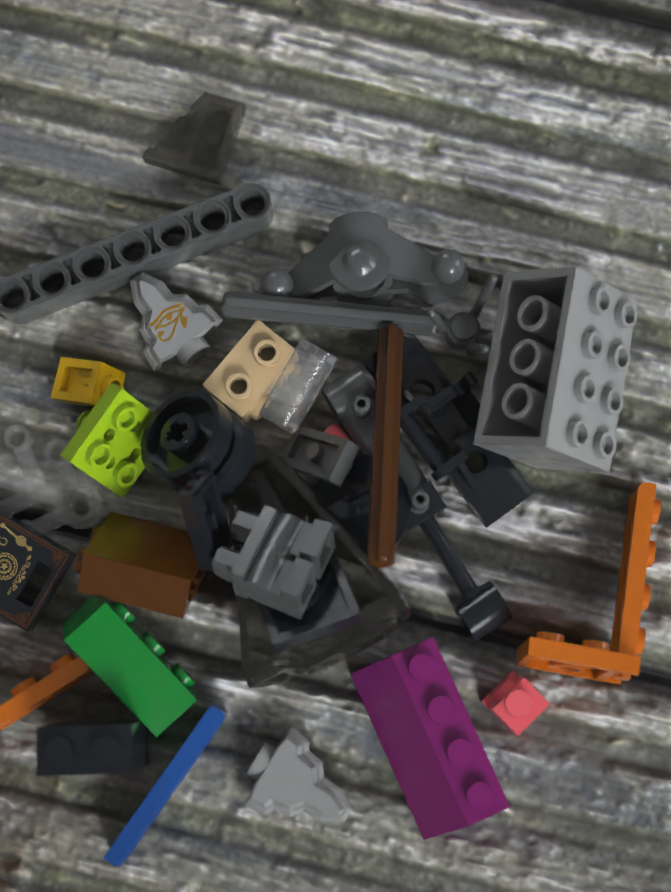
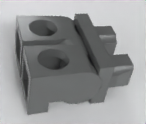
M264 505L260 515L239 510L232 522L230 532L232 539L245 544L241 551L223 545L219 547L212 560L214 574L232 582L235 595L246 599L250 597L263 605L301 619L317 586L316 579L320 580L335 549L333 524L319 519H315L313 524L307 523L294 515L278 513L277 509Z

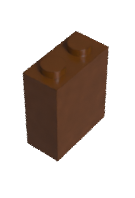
M111 511L101 526H94L88 546L80 547L74 565V572L80 573L78 592L181 619L184 618L205 574V570H199L188 531Z

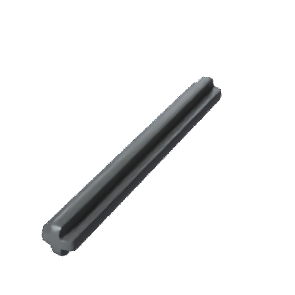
M225 292L222 299V315L226 318L379 331L381 327H388L389 324L397 325V328L402 329L404 334L422 336L431 335L434 327L428 316V310L239 292Z

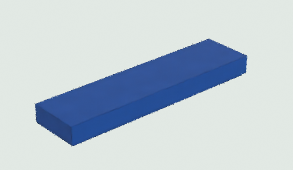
M216 703L209 707L103 857L115 867H120L128 859L228 717L226 710Z

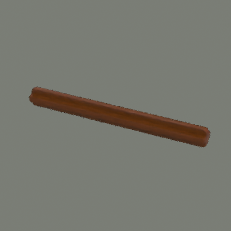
M389 324L388 327H381L378 331L367 561L375 566V568L389 567L395 562L404 332L394 324Z

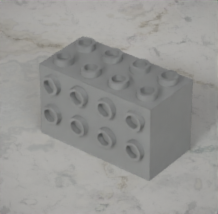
M577 266L505 272L473 444L537 469L610 472L612 456L616 450L615 437L619 413L623 407L622 394L626 370L630 364L629 351L633 327L637 321L636 308L638 301Z

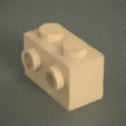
M257 320L202 386L206 393L212 395L227 410L234 412L244 421L248 422L251 418L257 421L270 407L272 400L269 396L279 385L285 388L299 372L300 368L296 365L299 362L298 351L265 324Z

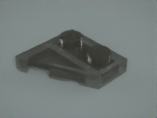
M204 92L191 105L190 111L186 115L179 117L168 128L169 133L153 149L149 146L144 151L142 156L144 163L221 186L246 112L245 103Z

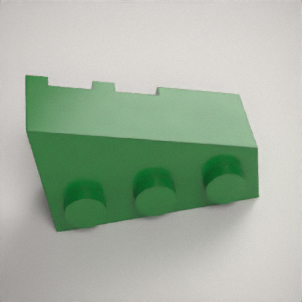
M91 595L63 620L64 641L157 737L197 701L191 687L196 681L180 663L174 666L171 665L163 655L166 651L164 646L150 631H147L145 634L133 621L136 619L135 615L124 603Z

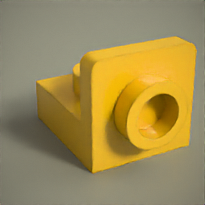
M60 357L50 398L63 403L94 407L111 382L124 389L125 373L100 361Z

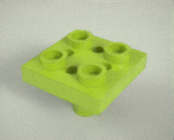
M111 382L93 409L82 412L76 421L77 431L60 456L124 499L145 468L141 460L140 443L145 426L153 412L123 388Z

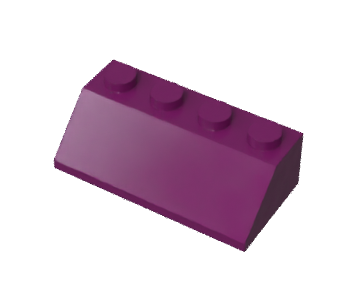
M433 637L350 674L424 840L469 827L510 808Z

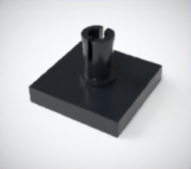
M333 551L320 580L316 579L317 586L301 619L256 601L275 653L362 621L361 611L335 551Z

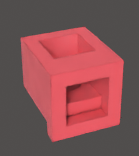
M513 670L481 700L487 709L512 734L517 736L550 705L525 677H519Z

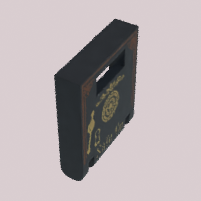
M1 509L0 616L28 632L35 629L77 554ZM39 562H42L52 568L53 571L35 602L33 603L26 598H19Z

